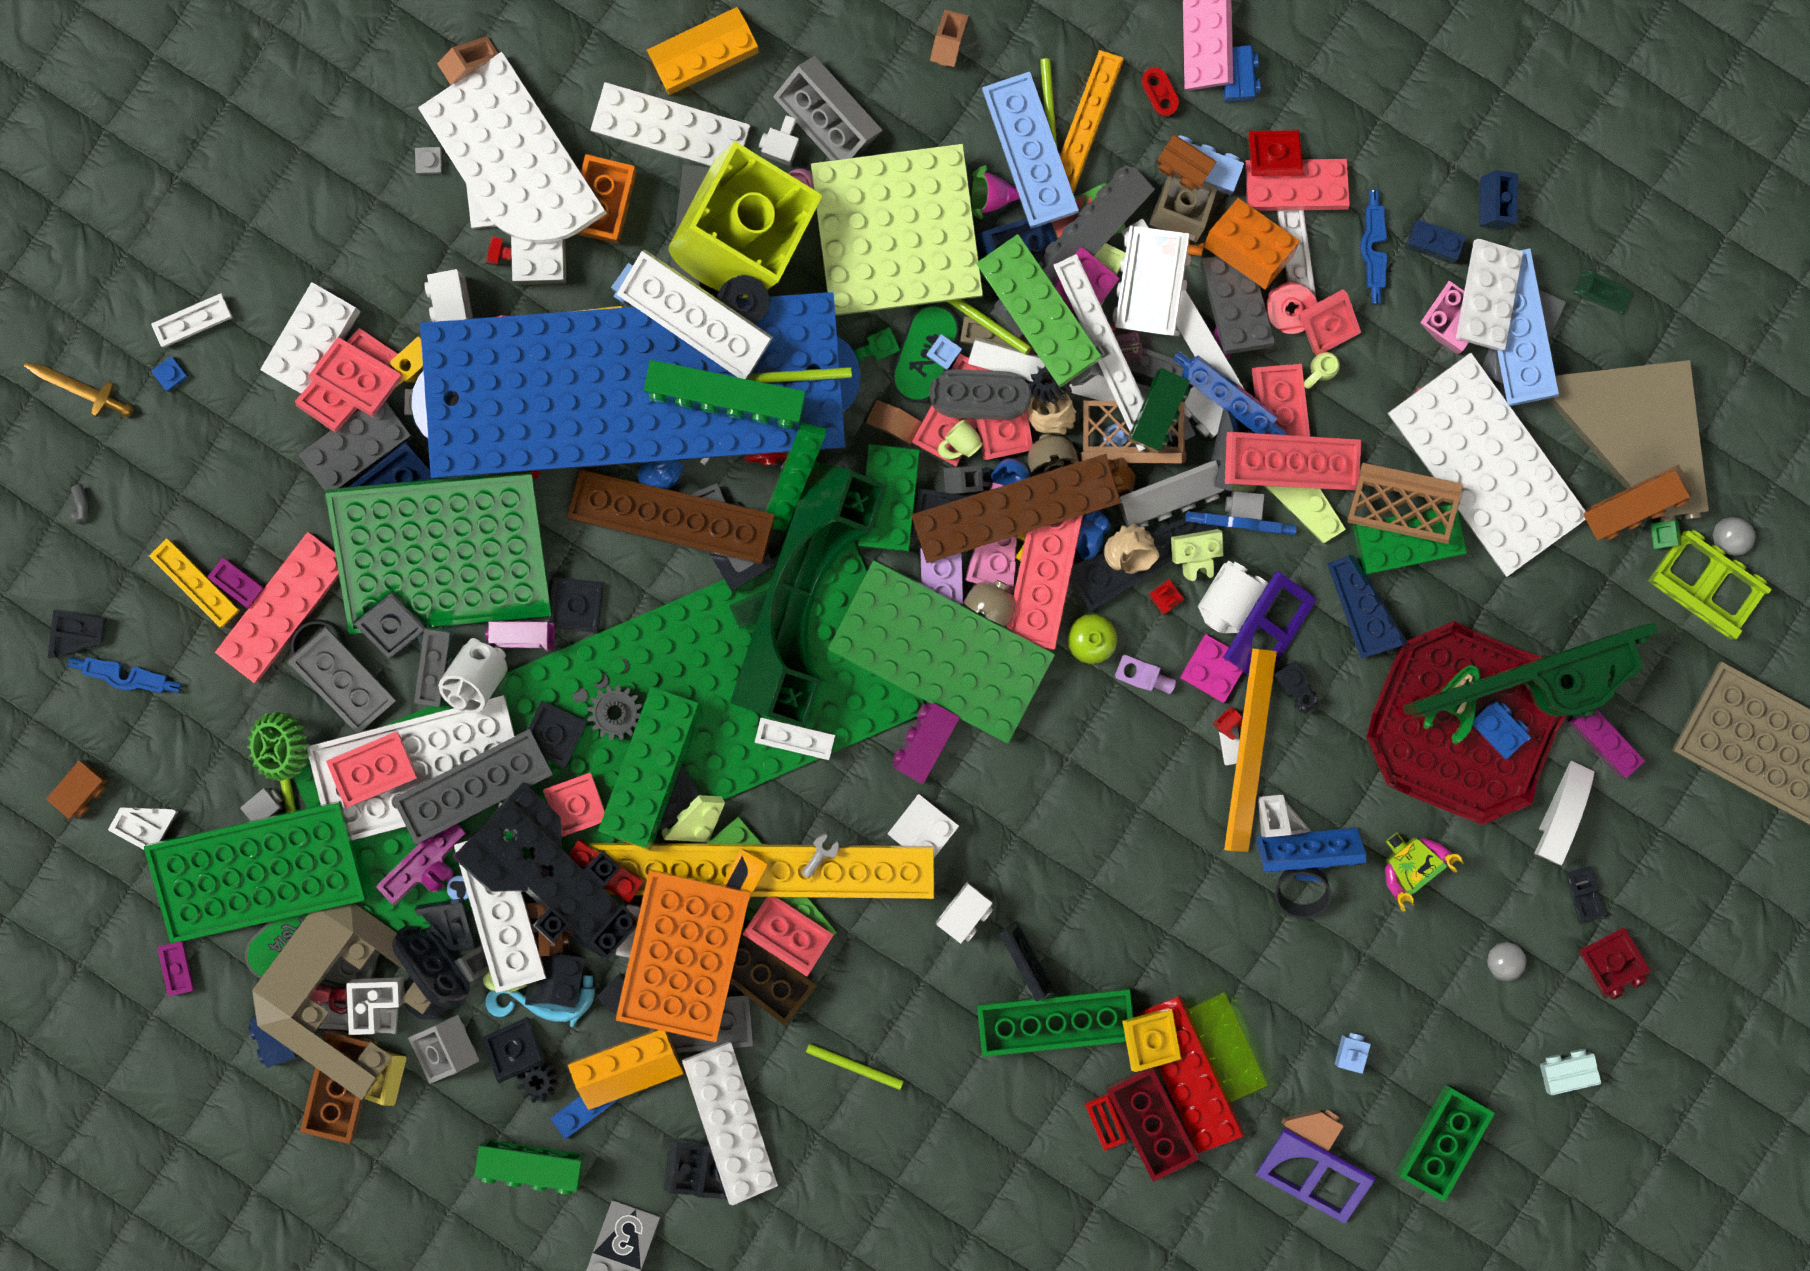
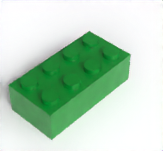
M869 445L866 477L886 484L887 487L871 534L859 538V548L909 553L919 450Z
M1453 504L1438 507V509L1444 514L1452 509ZM1433 509L1420 513L1426 522L1438 517ZM1458 510L1449 544L1357 524L1352 526L1360 566L1365 575L1467 553ZM1394 516L1382 520L1383 522L1391 523L1397 520V518ZM1416 516L1405 521L1408 527L1414 529L1422 525ZM1441 521L1430 527L1434 533L1445 535L1446 527Z
M1445 1084L1395 1173L1445 1203L1495 1113Z
M485 1139L479 1145L474 1177H480V1181L485 1183H496V1180L506 1181V1185L511 1187H521V1184L532 1185L531 1189L546 1191L548 1187L557 1189V1193L571 1195L572 1191L577 1192L582 1184L586 1154Z

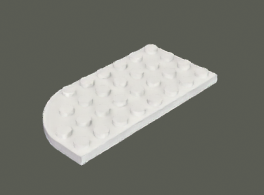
M502 52L418 107L487 217L495 226L510 236L537 243L560 241L576 235L607 214Z

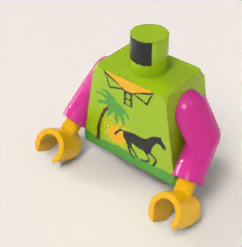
M1397 832L1386 840V843L1394 852L1386 859V885L1395 899L1398 900L1402 911H1406L1403 905L1405 901L1411 902L1414 907L1415 904L1411 895L1449 866L1453 872H1458L1452 866L1453 863L1460 861L1464 864L1459 855L1453 854L1442 844L1427 838H1420L1419 840L1412 838L1406 843Z

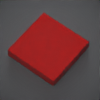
M1299 130L1249 131L1248 141L1252 176H1302L1303 163Z

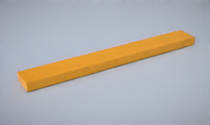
M1252 649L1224 850L1249 852L1277 651Z

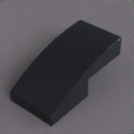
M1588 866L1567 872L1568 885L1579 924L1604 918L1606 915L1598 894L1599 888L1592 867Z

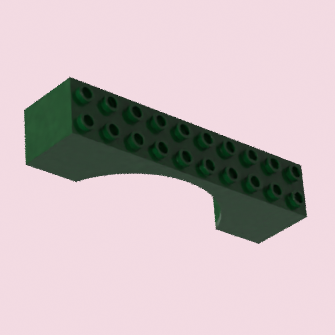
M814 462L791 521L730 700L731 704L805 728L821 681L812 665L808 649V622L813 599L824 574L835 558L855 540L871 534L887 487L886 484L848 469Z

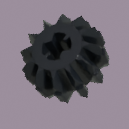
M1037 366L1038 373L1030 374L1033 382L1029 385L1033 391V396L1046 405L1050 402L1057 405L1060 398L1066 400L1065 393L1072 392V388L1069 386L1071 383L1068 382L1060 388L1046 366L1044 368Z
M545 1063L524 1072L525 1075H517L516 1079L524 1082L517 1086V1090L526 1089V1092L522 1095L524 1099L531 1094V1102L535 1103L539 1095L541 1102L544 1103L547 1101L546 1094L554 1097L555 1092L551 1088H559L560 1083L552 1081L559 1077L558 1072L550 1073L554 1068L553 1064H550L545 1069ZM534 1075H537L539 1079L543 1078L542 1087L532 1083L536 1078Z

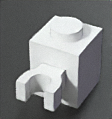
M785 116L781 131L770 128L768 134L763 133L759 148H762V156L791 166L799 145V138L791 136L796 124L795 118Z

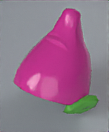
M986 165L979 167L972 173L974 180L971 211L975 217L981 220L984 217L983 213L997 210L1010 202L1020 199L1017 189L1004 179L986 172L988 170Z

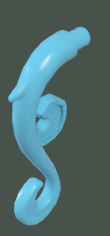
M583 975V987L580 988L575 1014L525 1005L526 996L519 991L509 993V995L541 1018L554 1022L570 1021V1026L574 1027L578 1019L590 1008L595 995L593 975ZM490 990L485 1000L486 1007L493 1016L505 1017L513 1010L515 1006L513 1001H510L506 1007H501L497 1003L498 995L502 993L508 994L507 990L498 993Z

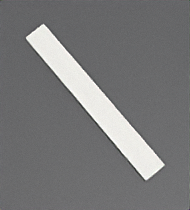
M1141 219L1138 222L1131 225L1134 227L1148 228L1144 219ZM1130 226L1121 231L1124 238L1126 232L1130 230ZM1139 234L1136 258L1167 308L1172 267L1154 236ZM1182 290L1180 305L1183 306L1182 316H1178L1176 326L1195 357L1197 355L1202 357L1243 388L1186 290Z
M1076 254L1054 264V268L1083 330L1095 347L1106 345L1110 352L1108 356L1098 361L1131 431L1144 399ZM1136 444L1139 451L1145 449Z
M978 338L974 340L968 364L992 371L1013 372L1020 375L1022 379L1031 382L1033 380L1030 374L1038 373L1037 366L1041 368L1045 366L1038 355L1031 353L1024 355L1017 349ZM1102 373L1083 385H1069L1072 388L1070 393L1099 401H1116ZM1136 383L1143 399H1145L1150 387Z

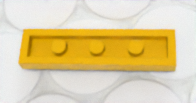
M166 538L149 555L220 628H223L240 611L170 539Z

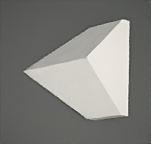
M1284 795L1258 797L1261 836L1275 837L1312 832L1284 800Z

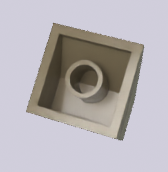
M1173 174L1171 177L1167 176L1149 225L1165 231L1195 235L1193 242H1197L1205 229L1218 187L1204 182L1199 190L1194 188L1191 191L1179 183L1180 178Z

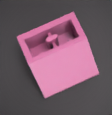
M1448 281L1420 324L1436 341L1458 355L1469 343L1456 339L1464 290Z

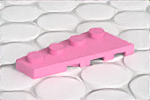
M993 483L991 489H995L1004 485ZM1013 536L974 548L965 580L978 584L983 581L994 583L998 579L1009 585L1008 591L1014 594L1017 537Z

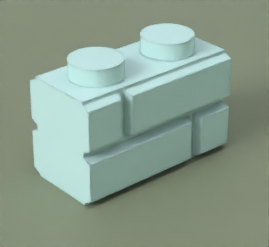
M1586 1049L1571 1051V1056L1561 1058V1055L1546 1057V1062L1540 1063L1546 1092L1549 1095H1555L1601 1084L1594 1054L1586 1052Z

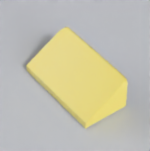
M385 1051L392 1056V1059L378 1076V1080L367 1093L365 1099L384 1106H394L406 1063V1056Z

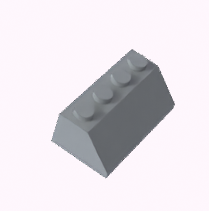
M815 56L798 65L773 96L792 118L796 119V123L831 161L856 158L882 132V129Z
M1216 460L1121 496L1122 503H1119L1118 506L1127 528L1134 523L1138 527L1149 526L1148 521L1156 517L1158 522L1172 517V511L1180 508L1182 512L1188 511L1196 507L1195 502L1203 499L1205 503L1219 499L1218 493H1221L1224 489L1214 487L1218 473Z

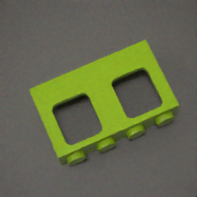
M1694 530L1682 532L1680 534L1682 545L1670 548L1648 582L1728 639H1737L1742 632L1740 629L1764 594H1769L1772 589L1766 586L1767 581L1759 575L1754 574L1752 576L1746 572V566L1735 559L1731 561L1725 557L1726 553L1724 550L1716 545L1711 547L1705 543V538L1700 533ZM1687 544H1691L1710 558L1709 565L1693 586L1685 583L1670 570ZM1729 573H1732L1751 587V593L1735 615L1729 614L1712 601L1713 594Z

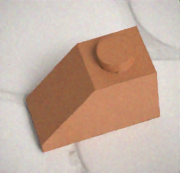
M944 9L935 36L930 61L937 62L942 66H955L968 15Z
M486 36L452 47L437 64L450 85L489 62L498 52Z
M1328 1109L1325 1113L1320 1110H1314L1285 1117L1281 1121L1287 1128L1329 1151L1343 1128V1125L1338 1122L1340 1117Z

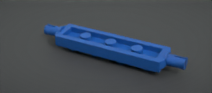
M1180 351L1177 352V355H1174L1173 360L1184 367L1182 372L1183 378L1190 380L1189 383L1224 410L1231 411L1236 419L1257 434H1266L1267 432L1273 435L1286 434V431L1275 424L1277 420L1276 413L1202 357L1197 355L1190 360Z

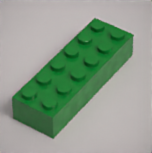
M654 360L649 361L643 390L652 402L666 404L667 400L674 401L677 407L692 409V405L699 406L702 412L717 415L718 411L726 412L727 417L743 420V416L752 417L755 423L768 425L769 421L777 422L780 428L794 430L795 426H800L807 398L806 392L802 390Z
M650 687L598 832L651 851L703 708L699 703Z
M1128 987L1048 995L1037 1002L1034 997L976 1003L982 1057L1126 1042L1123 1021L1133 1018L1131 995Z

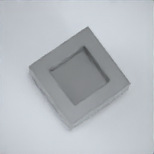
M441 147L415 148L417 175L442 174Z

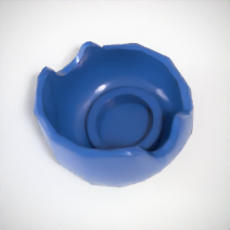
M1008 458L1002 460L997 465L991 477L994 483L1007 485L1030 478L1032 474L1025 463L1015 458Z

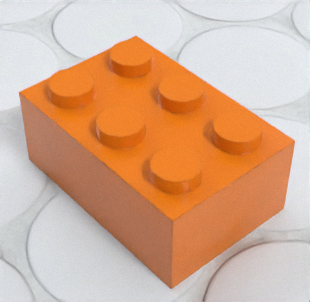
M585 154L581 174L607 214L587 226L577 235L620 244L637 170L632 165Z
M1237 198L1209 231L1204 247L1266 290L1293 258L1300 240Z

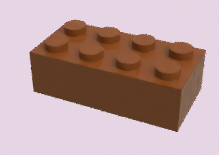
M332 1029L324 1031L322 1036L323 1041L354 1063L370 1042L377 1046L379 1041L358 1035H349V1033ZM315 1067L300 1132L350 1144L356 1138L365 1098L361 1100Z

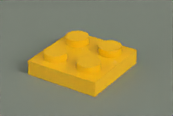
M1167 1008L1123 1021L1131 1071L1138 1072L1181 1059L1172 1009Z

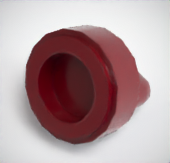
M333 988L331 990L328 1006L333 1012L338 1014L348 1013V1005L340 1008L334 1004H347V990Z

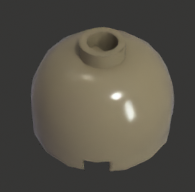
M1052 433L1040 436L1039 440L1031 446L1027 456L1028 467L1032 477L1079 462L1073 444L1068 439L1054 436Z
M998 579L994 583L989 581L979 582L973 586L964 601V604L973 611L981 612L986 615V618L1004 626H1007L1012 620L1015 612L1014 596L1008 591L1009 585Z

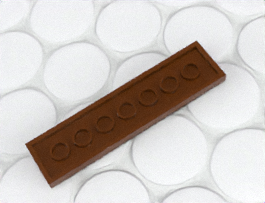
M1103 454L912 514V519L926 563L1122 502L1107 454Z
M584 470L579 472L567 514V519L760 565H763L776 518L775 514Z

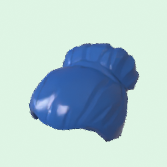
M679 460L643 463L638 472L639 483L670 490L678 482L684 469V464L680 463Z
M1100 510L1087 513L1082 519L1076 548L1082 559L1086 560L1096 556L1102 548L1104 534L1109 532L1111 528L1108 517Z

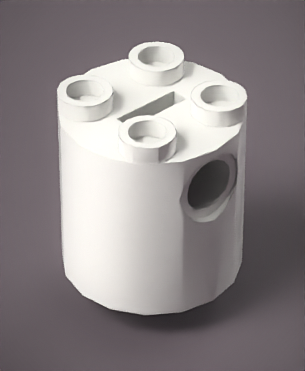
M1228 561L1223 564L1197 606L1205 624L1222 634L1238 633L1268 585L1267 581L1256 575L1255 577L1250 574L1247 575L1248 569L1236 562Z
M475 638L470 639L462 647L439 682V691L444 700L452 707L466 713H478L483 710L507 672V664L504 660L506 657L505 652L500 648H493L485 643H481Z

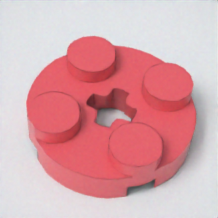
M1287 282L1270 291L1266 303V313L1269 321L1277 329L1288 334L1299 333L1305 330L1299 313L1315 305L1317 300L1306 285L1297 282ZM1290 302L1298 304V308L1294 309L1293 314L1285 310Z

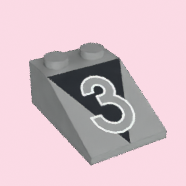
M612 1200L586 1271H641L660 1216Z

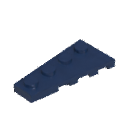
M1352 554L1327 563L1360 658L1362 659L1407 644L1408 642L1354 555Z

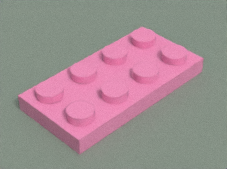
M1183 0L1185 89L1191 91L1233 84L1231 0Z

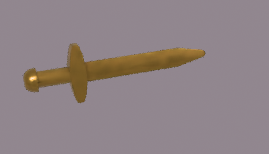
M28 362L24 363V366L39 378L94 402L92 408V415L94 417H98L106 407L121 413L122 417L127 418L134 412V408L130 403L124 404L111 398L114 387L112 382H107L98 391L46 366Z

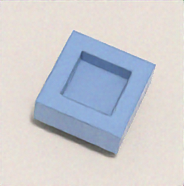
M941 334L926 356L945 370H948L962 349Z

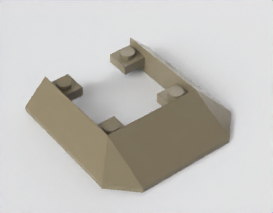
M355 903L310 912L252 992L257 1026L363 1100L378 1080V1076L392 1059V1056L372 1042L369 1043L355 1063L315 1035V1032L329 1015V1012L309 997L340 956L361 971L377 950L406 971V969L393 951L392 942L397 933ZM415 982L402 998L404 1002L421 1014H424L431 1005V1002L422 994Z

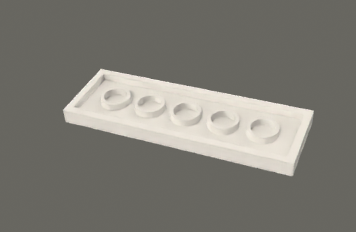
M605 82L590 131L711 167L714 159L734 141L745 146L750 125Z
M646 250L640 253L617 292L618 296L738 378H749L773 339L764 330Z
M467 841L455 844V851L457 852ZM460 865L496 993L547 978L541 956H539V949L522 892L490 893Z
M731 1042L723 1043L682 1060L729 1204L735 1205L777 1187L778 1185Z

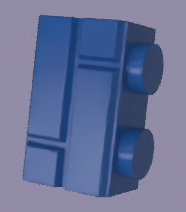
M1253 46L1232 47L1233 84L1223 85L1224 102L1253 101L1256 98V93H1260V79L1255 78L1254 68H1258V54L1253 53Z

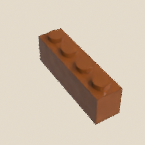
M1678 464L1586 508L1583 515L1597 541L1604 537L1606 540H1610L1619 535V530L1628 527L1630 530L1643 523L1642 519L1651 516L1653 519L1666 512L1665 509L1672 505L1675 508L1684 505L1689 501L1688 498L1693 490Z

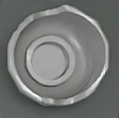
M1729 517L1722 519L1715 526L1713 539L1714 544L1724 550L1726 554L1738 556L1746 554L1753 547L1756 535L1754 528L1746 520L1738 517Z
M1507 941L1496 944L1489 951L1487 959L1488 968L1494 978L1504 982L1517 980L1524 973L1527 962L1523 950L1517 944Z

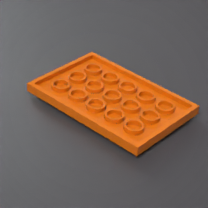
M649 869L616 1021L716 1042L750 891Z

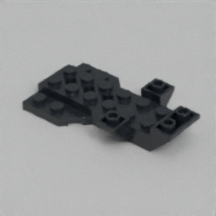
M522 782L453 856L490 893L527 892L544 909L533 926L551 943H554L566 930L581 945L608 960L637 927L638 918L623 904L619 905L602 888L621 867L603 850L583 868L575 863L562 850L561 817L525 782ZM510 831L513 834V841H505L503 837L506 835L503 832ZM522 849H529L532 857L524 859L522 857L524 854ZM541 867H548L550 876L543 877L541 875V872H543Z

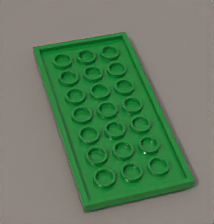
M876 559L873 560L828 648L829 651L929 703L937 704L957 715L965 722L1006 743H1009L1055 655L1054 652L986 618Z
M341 800L150 843L144 846L170 944L367 899Z

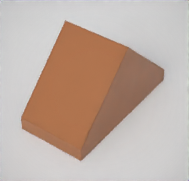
M876 400L866 421L867 424L910 445L922 423L903 410Z

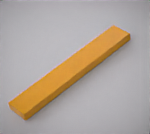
M1101 50L1098 52L1060 154V159L1073 195L1124 61L1123 57Z

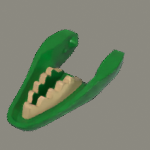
M1473 665L1465 667L1441 692L1479 680V670ZM1476 699L1444 709L1455 715L1460 722L1456 733L1452 735V743L1455 745L1462 741L1472 728ZM1436 713L1425 716L1423 728L1428 729L1433 726V719Z

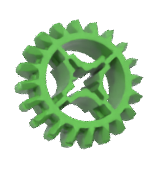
M273 712L255 720V725L250 728L252 734L247 737L251 741L247 748L251 749L249 758L254 759L252 767H259L258 774L265 775L266 779L281 781L291 779L302 772V768L307 765L305 759L310 756L307 748L311 745L306 743V738L309 735L303 733L305 726L298 725L299 719L292 718L291 714Z

